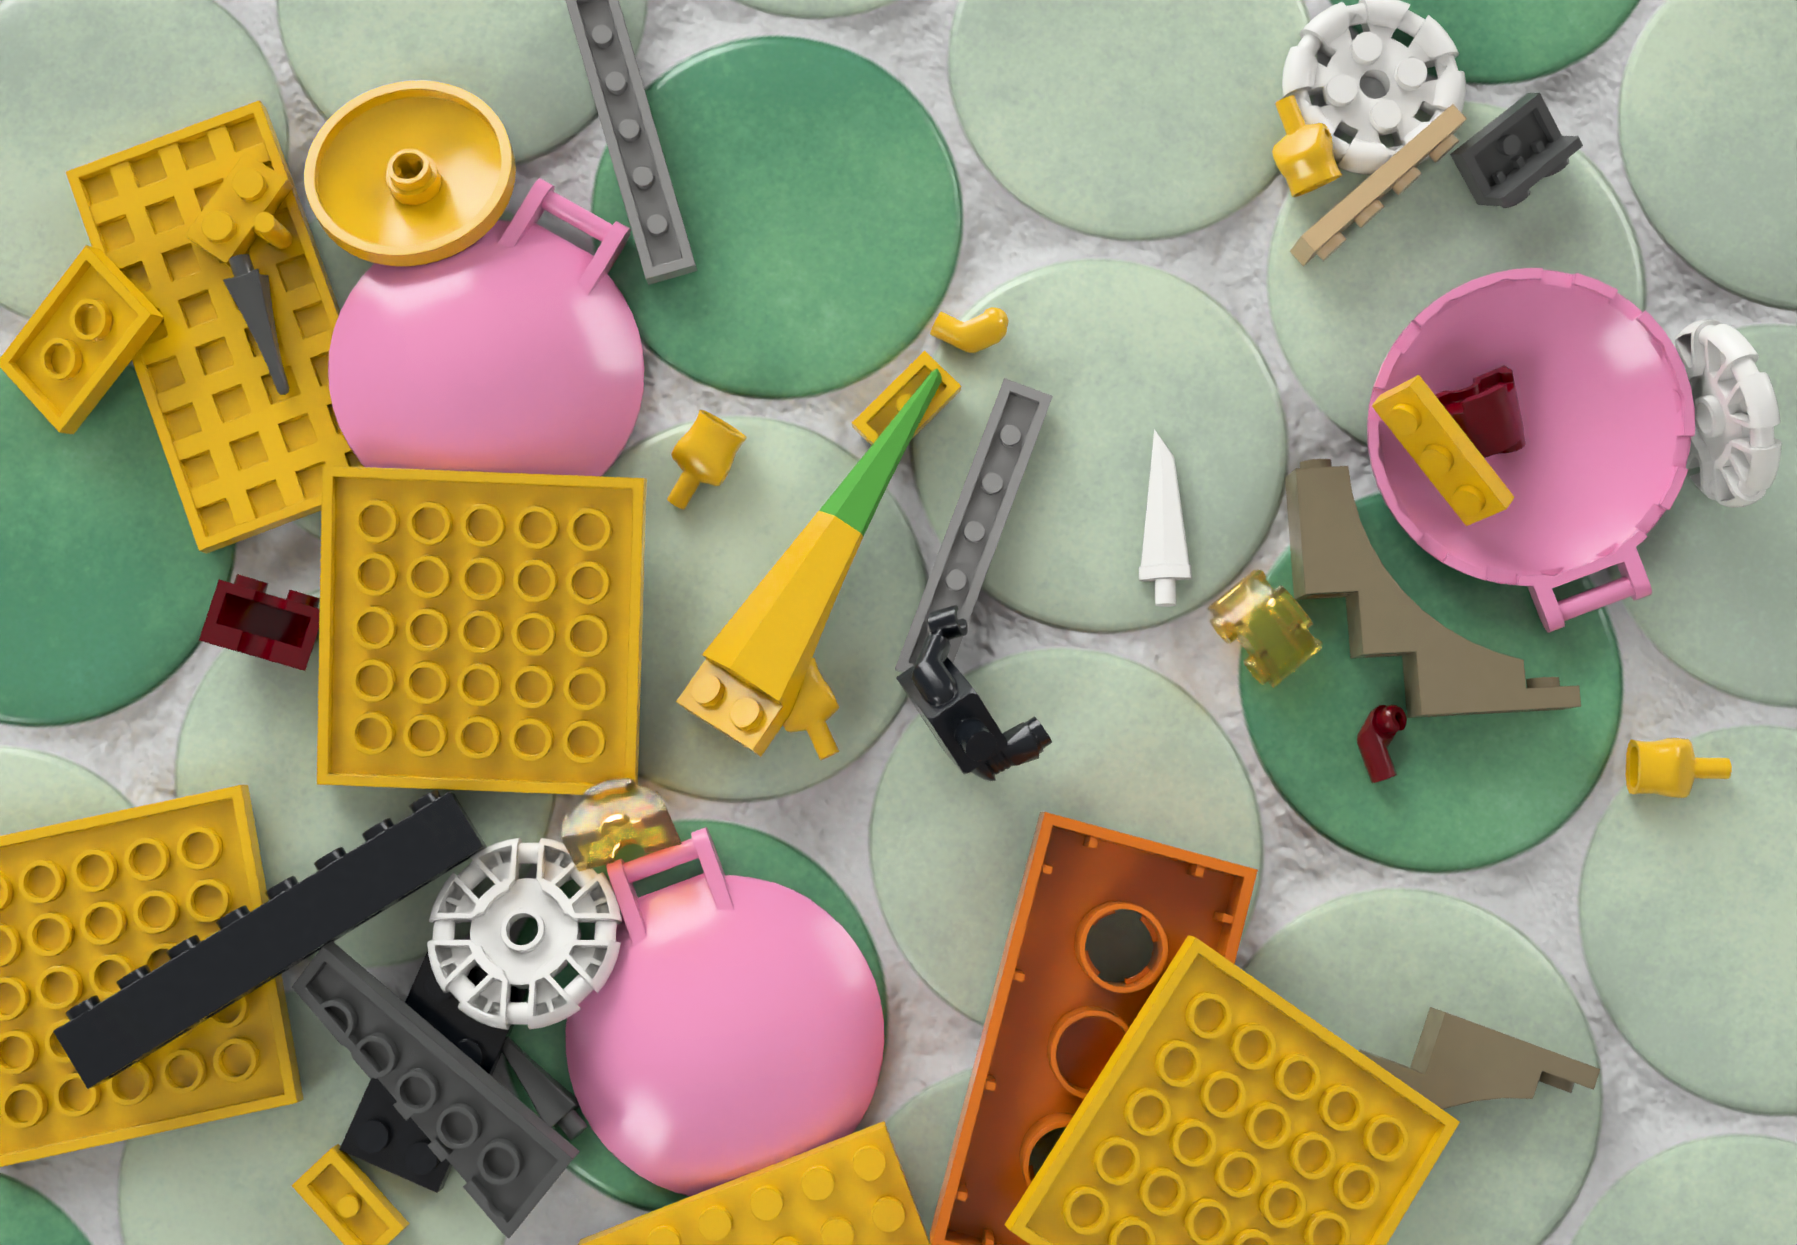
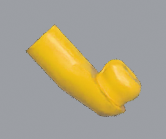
M996 307L986 309L983 314L967 322H962L944 312H940L932 326L930 335L965 352L976 353L999 343L1006 335L1009 320L1007 314Z

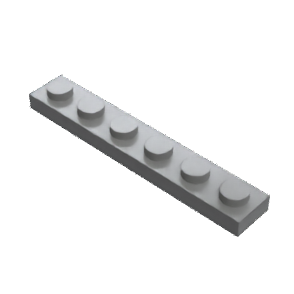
M565 0L646 281L650 285L696 272L698 270L619 0Z
M1004 378L896 664V671L903 673L915 665L926 637L931 635L928 625V616L931 612L957 605V619H965L968 625L1052 400V395ZM963 636L948 640L951 648L947 657L952 663L955 660Z

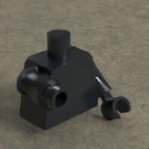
M954 605L933 611L928 616L931 635L926 637L915 665L897 676L896 679L943 751L963 774L971 772L988 781H996L995 774L997 775L1011 766H1018L1039 759V754L1052 743V740L1037 718L1034 716L1025 723L1022 722L1002 733L977 692L947 657L951 648L948 640L965 636L968 632L967 621L965 619H957L958 606Z

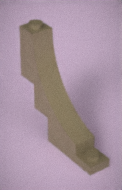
M1310 459L1300 462V468H1296L1285 477L1294 600L1346 597L1350 659L1402 656L1407 718L1549 711L1581 707L1579 685L1560 686L1559 677H1541L1525 680L1523 659L1494 652L1470 642L1449 630L1423 611L1400 588L1385 569L1370 544L1360 521L1352 493L1348 466H1332L1331 459Z
M1432 1007L1429 1008L1410 1067L1370 1052L1359 1050V1052L1443 1110L1482 1100L1501 1098L1533 1099L1539 1081L1572 1093L1574 1083L1594 1090L1600 1069Z

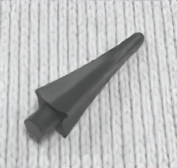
M249 254L234 256L229 259L234 277L224 279L223 282L261 351L277 392L280 395H286L289 393V385L277 339L269 276L260 274L259 269L254 270Z
M508 1037L501 1051L530 1097L540 1118L552 1128L556 1129L559 1126L571 1141L574 1140L588 1127L576 1112L580 1107L576 1096L556 1081Z

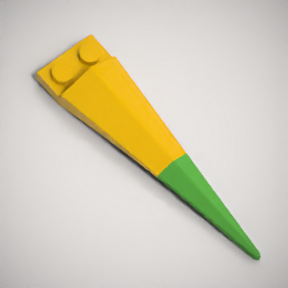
M938 369L929 374L703 652L702 656L705 658V661L676 701L682 708L760 757L792 712L825 624L861 541L908 444L942 382Z

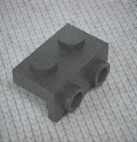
M1527 93L1450 155L1477 205L1509 208L1525 200L1530 195V188L1542 178L1554 175L1564 169L1569 164L1568 158L1578 151L1583 144L1579 136H1562L1540 93Z

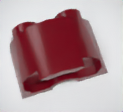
M1505 365L1473 378L1474 384L1467 388L1456 391L1445 390L1435 394L1484 458L1498 453L1515 452L1525 446L1524 427L1513 371Z
M239 574L236 575L234 584L219 579L199 641L305 671L319 630L320 609H318L320 598L289 590L286 599L266 594L268 583Z

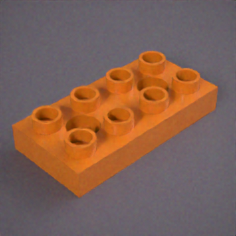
M1040 812L929 1233L930 1245H1030L1009 1231L1004 1224L1035 1177L1033 1166L1029 1165L1030 1155L1035 1144L1046 1133L1054 1129L1067 1127L1188 935L1198 938L1235 964L1258 872L1257 869L1048 812ZM1129 909L1142 916L1139 920L1150 933L1153 942L1151 959L1148 965L1132 977L1124 978V981L1113 982L1097 977L1100 971L1093 965L1088 950H1085L1088 932L1092 925L1095 926L1099 920L1108 915L1115 914V910Z

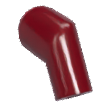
M1379 705L1373 709L1357 735V745L1371 783L1383 781L1397 775L1387 749L1398 730H1404L1407 725L1406 714L1397 705Z

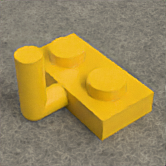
M244 152L184 236L229 267H231L229 259L245 254L257 236H260L278 249L288 248L292 243V235L273 214L294 186L286 178L247 152Z

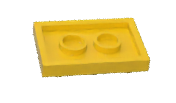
M86 245L0 357V368L59 433L74 434L165 317L101 249Z

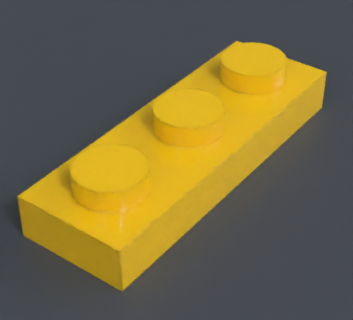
M1420 375L1384 392L1372 404L1373 409L1466 526L1502 512L1509 507L1515 498Z

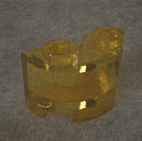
M1253 570L1207 609L1214 616L1210 619V623L1217 634L1228 644L1237 640L1247 651L1249 657L1243 662L1251 675L1262 685L1269 682L1274 688L1320 651L1323 643L1321 640L1314 638L1308 631L1313 622L1282 585L1274 590L1265 579L1266 576L1262 570Z
M630 778L607 780L588 788L583 793L586 799L575 808L570 818L565 815L562 822L561 839L579 872L615 862L616 854L626 845H640L645 853H650L682 844L660 793L657 791L654 793L648 788L637 786L634 779Z

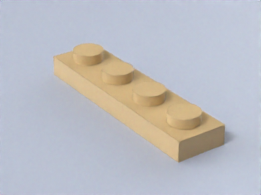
M1454 104L1448 107L1308 229L1290 250L1292 255L1303 266L1316 255L1323 261L1327 259L1347 240L1342 235L1343 231L1354 222L1362 228L1384 208V205L1379 201L1391 189L1397 195H1400L1420 177L1422 173L1417 169L1420 162L1428 155L1435 163L1438 162L1459 142L1454 133L1467 118Z

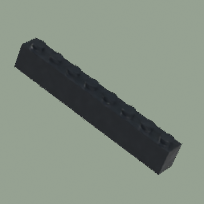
M436 789L409 805L413 814L394 825L391 818L385 819L362 834L366 842L349 853H346L344 848L340 847L317 860L314 865L318 871L301 882H298L296 877L292 876L265 892L269 899L268 902L251 912L244 905L225 915L216 922L220 931L203 941H200L199 937L194 935L172 947L166 952L170 958V961L152 972L148 965H144L127 974L116 982L120 989L119 992L102 1002L95 995L68 1010L65 1014L69 1022L53 1032L87 1089L105 1083L315 954L322 946L331 941L338 940L470 859L475 853L486 848L487 846L455 794L448 792L441 796Z

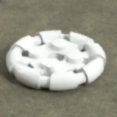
M1359 0L1358 4L1346 6L1344 2H1340L1313 18L1301 30V41L1298 46L1291 47L1288 52L1282 79L1283 98L1291 95L1295 96L1305 125L1323 123L1328 127L1332 136L1334 158L1338 162L1337 166L1340 169L1357 174L1372 175L1452 104L1462 113L1465 101L1466 80L1465 72L1458 71L1455 61L1459 52L1444 28L1430 15L1424 19L1408 10L1411 4L1400 0ZM1361 24L1363 32L1352 40L1349 27ZM1396 28L1413 37L1408 48L1391 38ZM1318 51L1331 58L1326 67L1318 63L1315 57ZM1435 66L1438 79L1425 82L1427 68ZM1367 77L1379 80L1384 86L1385 95L1377 99L1367 97L1361 91L1360 80ZM1323 93L1326 106H1312L1309 96ZM1419 109L1432 116L1429 122H1420L1414 118ZM1336 128L1354 137L1352 142L1348 144L1333 135ZM1392 133L1395 147L1386 148L1384 144H1381L1379 136Z
M1699 320L1683 328L1676 336L1675 343L1673 344L1686 369L1695 407V436L1691 437L1686 469L1700 467V473L1689 477L1708 498L1716 500L1719 504L1726 507H1746L1756 503L1765 495L1766 489L1773 484L1777 475L1782 442L1774 437V426L1778 425L1781 421L1776 395L1769 375L1765 372H1759L1755 364L1759 359V355L1738 330L1730 325L1721 324L1717 320Z
M521 838L509 839L488 846L470 857L472 862L458 875L453 872L444 883L437 895L429 918V922L434 923L433 938L427 941L428 957L435 979L443 993L451 992L460 1002L458 1009L472 1019L488 1026L509 1030L510 1025H528L529 1030L543 1028L572 1016L581 1010L578 1004L593 990L597 993L601 990L613 971L618 958L621 943L616 941L617 924L622 923L621 910L610 881L605 873H596L588 864L590 858L584 853L567 844L551 839L540 838L539 843H522ZM537 864L536 879H519L521 865ZM488 877L495 885L478 899L472 890ZM573 879L581 889L568 899L560 887L565 882ZM529 917L535 919L538 923V933L535 939L526 945L512 943L510 939L512 925L520 918ZM471 922L470 940H454L455 924ZM579 923L595 924L594 940H580L581 930ZM569 963L579 975L562 989L553 977L559 974ZM479 964L488 975L475 986L467 976L470 970ZM511 986L520 989L529 988L528 1002H511Z

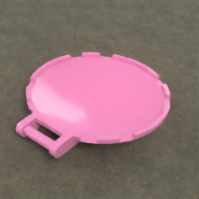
M539 178L530 189L511 221L498 220L481 239L465 250L443 260L424 265L388 266L374 263L350 292L340 311L332 335L328 361L329 391L333 410L349 447L364 467L603 476L617 460L634 430L644 392V357L639 330L623 294L608 275L627 243L631 229L617 221L612 225L555 193L554 185ZM546 210L601 241L602 243L595 255H591L538 225L537 222L543 212Z
M1523 268L1492 273L1452 289L1419 313L1402 331L1384 359L1373 386L1368 409L1367 443L1371 468L1377 487L1391 514L1408 536L1434 558L1461 573L1500 584L1527 586L1545 630L1550 633L1565 627L1564 621L1628 597L1638 600L1652 594L1649 579L1636 547L1648 537L1646 534L1656 525L1665 511L1670 510L1682 488L1688 472L1686 464L1690 452L1691 437L1695 436V407L1686 369L1675 346L1662 327L1646 310L1642 312L1631 301L1617 293L1618 290L1597 279L1579 273L1569 274L1553 270H1543V268ZM1505 365L1513 371L1524 427L1525 446L1515 452L1498 453L1486 457L1485 460L1515 498L1506 510L1466 526L1373 409L1372 404L1384 392L1417 375H1420L1434 394H1438L1445 390L1456 391L1467 388L1474 384L1473 378ZM1617 564L1622 576L1621 578L1563 600H1556L1552 588Z
M707 827L692 832L691 839L625 863L621 858L606 864L607 873L622 913V923L617 924L616 941L621 943L619 954L607 982L598 993L593 990L578 1004L581 1010L567 1018L565 1030L566 1057L572 1087L582 1113L594 1133L620 1162L637 1175L657 1186L687 1196H693L852 1134L860 1124L871 1103L878 1084L884 1051V1017L880 995L867 960L853 938L828 912L808 897L793 889L757 878L725 875ZM699 858L704 871L703 874L644 896H637L633 882Z

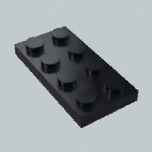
M427 951L405 1003L492 1076L502 1054L501 1050L506 1039L510 1036L514 1025H510L509 1030L491 1027L472 1019L459 1010L458 1005L460 1002L451 992L443 993L431 969ZM474 966L467 977L477 986L488 973L482 968ZM511 986L510 1001L524 1002L529 989ZM370 1079L339 1150L438 1193L443 1189L452 1165L447 1159L442 1162L428 1147L431 1143L430 1139L411 1117L408 1120L402 1117L393 1106L397 1101L378 1079Z

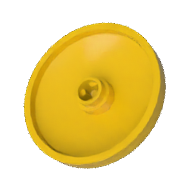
M424 80L404 81L384 85L357 96L337 110L326 121L317 133L308 151L304 170V186L310 207L322 229L339 247L360 259L388 266H416L437 262L465 250L481 239L496 224L505 211L513 193L516 165L513 149L504 125L496 113L480 98L464 89L446 83Z

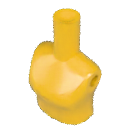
M1294 95L1277 101L1275 106L1286 135L1274 145L1272 154L1276 166L1286 178L1292 197L1304 195L1340 178L1342 173L1334 158L1332 136L1328 127L1323 123L1305 125Z
M699 410L696 421L690 430L677 442L671 453L673 460L683 472L667 500L674 506L684 510L700 483L720 486L729 474L735 455L747 437L717 416L705 410Z
M815 657L811 659L792 712L783 726L790 733L807 731L819 759L823 760L839 752L826 723L838 711L839 704L833 691L822 677Z
M1665 738L1658 741L1631 739L1628 743L1625 777L1626 786L1630 794H1658L1666 797L1686 798L1691 792L1695 778L1729 779L1731 776L1732 765L1728 758L1695 757L1693 746L1689 739Z

